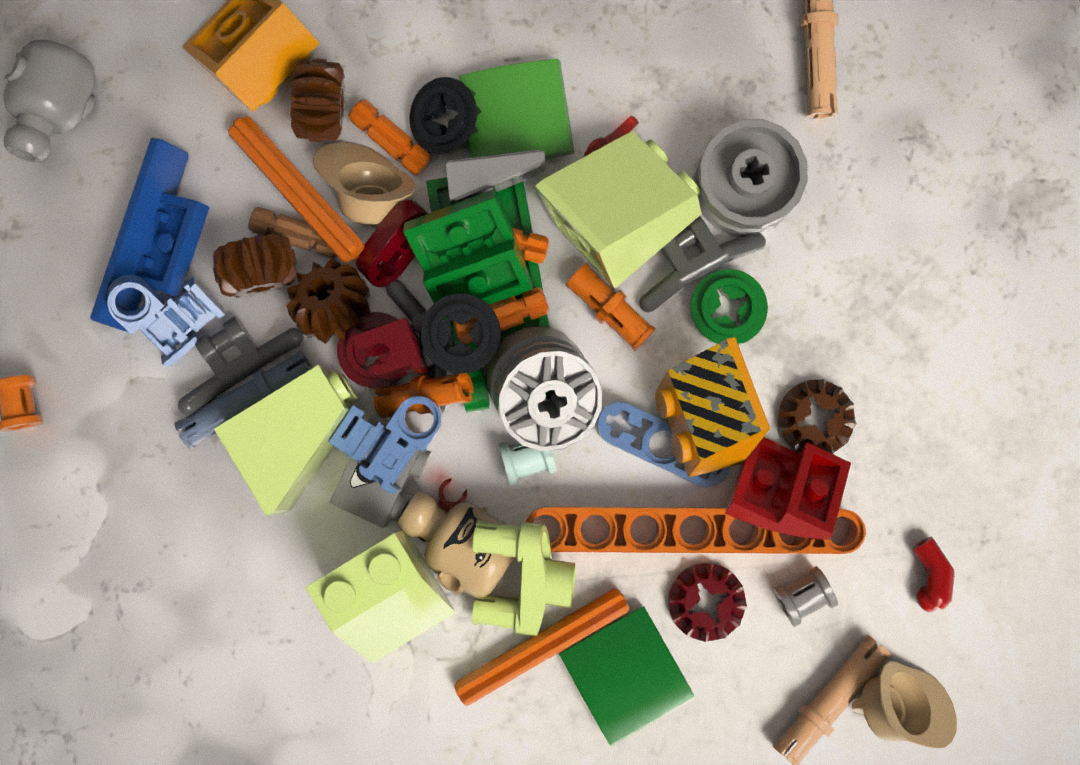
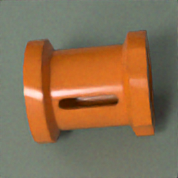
M20 375L0 379V431H15L43 424L42 416L36 413L32 386L36 384L35 376Z

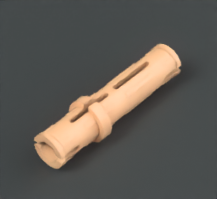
M804 0V15L800 16L799 19L800 28L804 30L806 49L807 117H814V119L835 117L838 115L834 27L838 25V14L834 12L833 0Z
M869 635L863 638L862 643L808 706L804 703L798 710L801 713L799 718L777 744L775 743L772 746L792 765H800L799 763L824 734L829 737L834 731L831 725L883 663L892 656L881 644L878 646L876 640Z

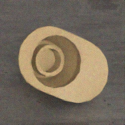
M337 142L327 144L319 148L313 157L314 169L335 189L341 213L351 221L369 224L375 229L396 204L411 196L416 188L414 180L406 173L400 171L384 156L369 147L357 143Z
M889 661L884 664L880 674L870 679L864 685L861 698L852 703L853 711L864 715L874 735L884 741H908L931 749H943L953 742L957 732L955 708L942 684L928 673L904 666L898 662Z

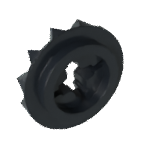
M450 77L436 78L425 84L416 94L409 115L411 132L417 143L431 153L451 155L457 149L467 148V140L472 134L479 132L475 124L477 115L482 111L476 105L474 98L476 93L469 89L462 81ZM446 106L447 109L458 112L454 119L448 120V128L444 124L432 121V119L439 118V115L445 114Z
M452 294L439 299L429 308L422 321L421 342L425 353L436 366L451 373H470L482 368L491 361L500 345L501 329L495 312L485 301L470 294ZM446 317L460 325L467 321L470 322L474 317L478 319L473 324L474 328L470 331V335L474 339L473 343L478 347L476 350L462 342L456 346H451L448 350L445 349L453 335L452 331L448 328L450 325L444 320Z

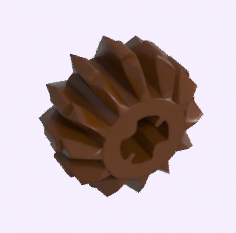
M312 58V61L300 60L295 66L291 83L290 116L291 128L297 138L309 139V142L324 143V140L336 141L340 136L345 103V74L340 63L327 62V59Z
M259 234L250 238L243 237L241 240L219 246L214 251L213 272L215 281L219 284L221 294L228 297H251L256 294H266L273 290H280L284 286L291 285L297 277L295 266L297 261L294 249H291L289 238L281 235L270 234L261 236Z
M333 258L323 268L313 261L312 271L308 274L297 273L299 284L287 288L290 302L286 307L289 316L297 323L296 326L302 334L307 335L308 338L315 336L325 344L334 334L345 341L347 329L350 327L361 329V321L358 317L371 313L369 309L370 304L367 301L371 296L369 294L370 290L364 279H361L357 270L351 267L349 263L341 265Z

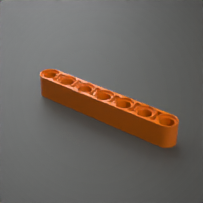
M546 506L531 512L525 521L533 523L541 515H551L560 523V533L555 540L550 542L551 552L847 554L860 548L866 535L865 524L861 517L853 511L839 509L837 518L842 517L845 519L850 531L847 539L841 544H835L831 539H811L799 537L794 543L786 544L781 540L779 532L752 525L753 533L751 538L745 543L737 544L732 540L729 533L730 524L736 518L725 514L727 508ZM592 515H599L605 518L609 528L605 539L597 543L588 542L581 534L583 521ZM639 516H649L656 523V535L647 543H638L631 536V524ZM697 516L704 523V535L696 543H686L680 535V525L687 517Z

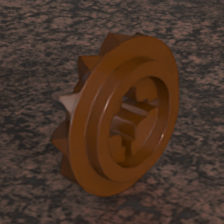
M824 379L808 380L794 386L784 396L778 411L780 432L785 441L798 452L808 442L833 454L849 442V438L857 424L855 421L854 403L849 399L842 387ZM810 397L813 404H816L819 410L827 409L830 411L834 409L836 412L824 421L826 437H824L823 432H820L816 425L800 427L798 424L804 421L805 417L811 415L810 406L812 404L809 399Z

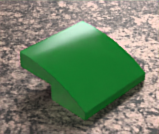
M496 189L404 223L403 233L424 272L422 282L433 303L445 296L462 293L476 296L490 305L533 289V283L523 254Z
M644 606L559 654L611 747L696 699Z

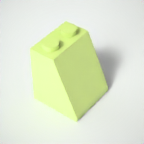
M634 131L625 134L544 178L535 186L554 226L614 289L702 214L697 196L700 194V189L693 179L684 171L676 174L666 164L669 160L659 145L651 139L645 143Z
M317 365L214 428L266 516L285 514L293 509L335 447L329 441L353 406L351 402L358 399L357 394L344 374L340 375L336 370L331 372Z
M403 530L390 535L305 587L331 632L371 663H374L456 612L411 536L406 535Z

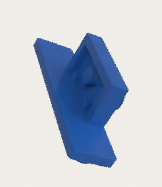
M154 137L150 139L90 316L92 321L125 332L128 331L113 318L108 310L107 291L110 284L121 276L135 275L144 279L155 291L179 297L210 208L199 201L176 196L189 155L184 150L162 139ZM125 288L117 294L115 302L125 311H135L138 309L143 293L135 288Z

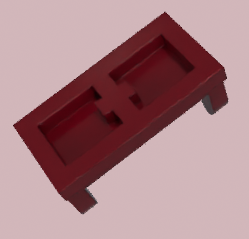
M406 317L352 336L356 350H364L366 357L379 356L380 361L383 363H376L369 368V371L379 375V378L383 380H395L415 372L420 376L429 373L417 336Z

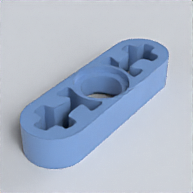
M624 402L612 403L605 407L598 417L597 429L599 435L606 443L702 487H713L723 482L729 473L730 467L720 469L717 474L708 473L705 479L698 475L688 478L685 467L684 470L675 467L677 460L674 454L667 459L655 457L649 449V440L657 431H667L672 434L668 422ZM620 411L628 414L627 423L638 429L641 428L642 419L651 423V426L644 432L641 438L640 450L630 445L636 439L635 436L627 432H622L618 438L610 435L612 427L605 423L608 415L616 417Z

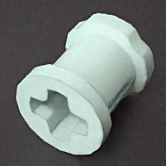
M506 442L498 444L510 486L516 485L518 479L543 471H547L549 474L557 472L551 451H539L523 446L520 443L508 446Z

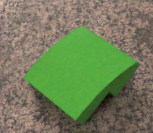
M548 59L517 63L459 76L460 81L476 93L474 97L475 102L482 111L477 115L475 124L479 132L472 134L469 138L471 158L540 149L544 151L545 160L574 154L560 60Z

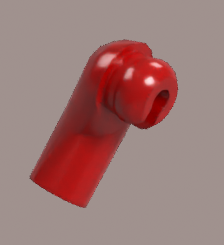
M933 536L920 541L912 548V551L928 573L926 586L921 587L916 593V600L921 609L929 613L936 611L938 608L943 610L952 602L955 580L953 566Z

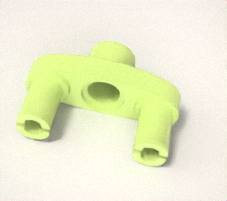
M477 520L473 536V553H487L517 558V561L522 563V579L519 598L489 595L481 598L475 597L472 624L515 629L516 634L537 636L542 623L545 605L571 608L575 587L576 563L552 560L548 530L544 524L522 522L521 526L485 523Z

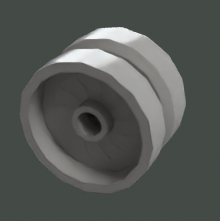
M742 119L723 127L708 142L694 174V182L700 189V194L697 196L702 215L716 229L734 236L762 234L774 229L800 202L808 182L807 159L799 141L784 127L764 119ZM745 174L752 176L755 179L756 185H753L750 178H742L741 176Z

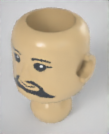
M417 492L397 523L400 530H403L406 535L421 537L429 542L424 553L426 564L433 572L438 574V582L444 588L456 594H461L464 591L473 597L481 598L488 596L514 559V557L473 553V536L477 520L485 523L507 524L487 513L488 509L485 506L481 509L472 503L462 502L456 504L448 513L438 506L436 499L432 495L425 492Z

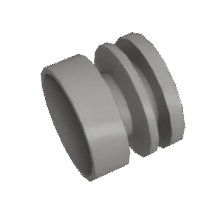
M545 326L523 328L506 336L500 343L491 361L487 364L486 388L507 432L521 445L539 451L562 450L579 442L595 426L602 409V386L595 370L584 358L580 349L564 333ZM552 390L550 392V400L544 401L546 398L545 392Z

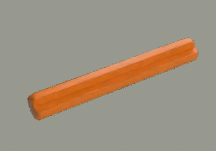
M246 116L235 119L233 125L228 130L231 139L343 263L356 260L365 247L361 239L250 117Z
M612 589L539 632L537 636H532L457 680L454 685L457 696L465 706L471 705L629 611L627 601L620 590Z

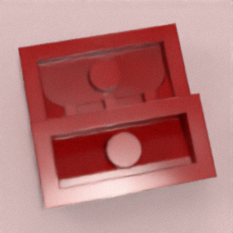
M763 437L741 464L725 514L771 531L798 537L829 540L834 532L851 462L808 442L800 453H797Z

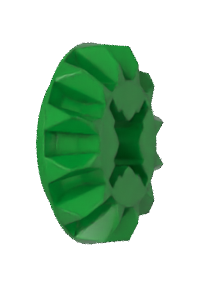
M724 269L711 273L698 284L692 296L690 310L695 328L709 342L718 344L725 339L735 337L739 345L752 339L762 329L767 318L768 303L763 288L752 276L739 270ZM717 290L729 301L746 298L747 301L743 302L741 307L736 310L738 318L736 321L739 327L728 316L721 318L718 316L712 319L711 315L715 314L716 310L721 306L720 295Z

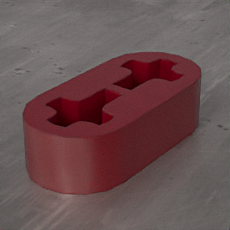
M405 200L396 204L366 241L364 250L356 259V266L359 272L375 287H385L390 282L397 280L415 257L403 233L404 223L429 214L416 201Z

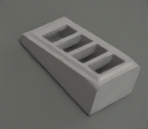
M541 149L449 160L448 163H445L451 205L496 189V192L546 172L545 155Z

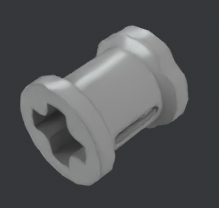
M817 566L810 569V575L786 588L780 585L774 588L776 598L794 628L802 625V618L825 606L830 608L838 606L837 597L830 583Z

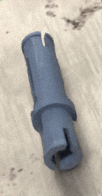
M299 350L295 355L267 371L257 370L252 373L253 379L184 419L176 421L174 423L176 431H183L179 434V437L189 449L194 448L198 443L216 434L214 428L311 370L309 368L311 363L305 354Z

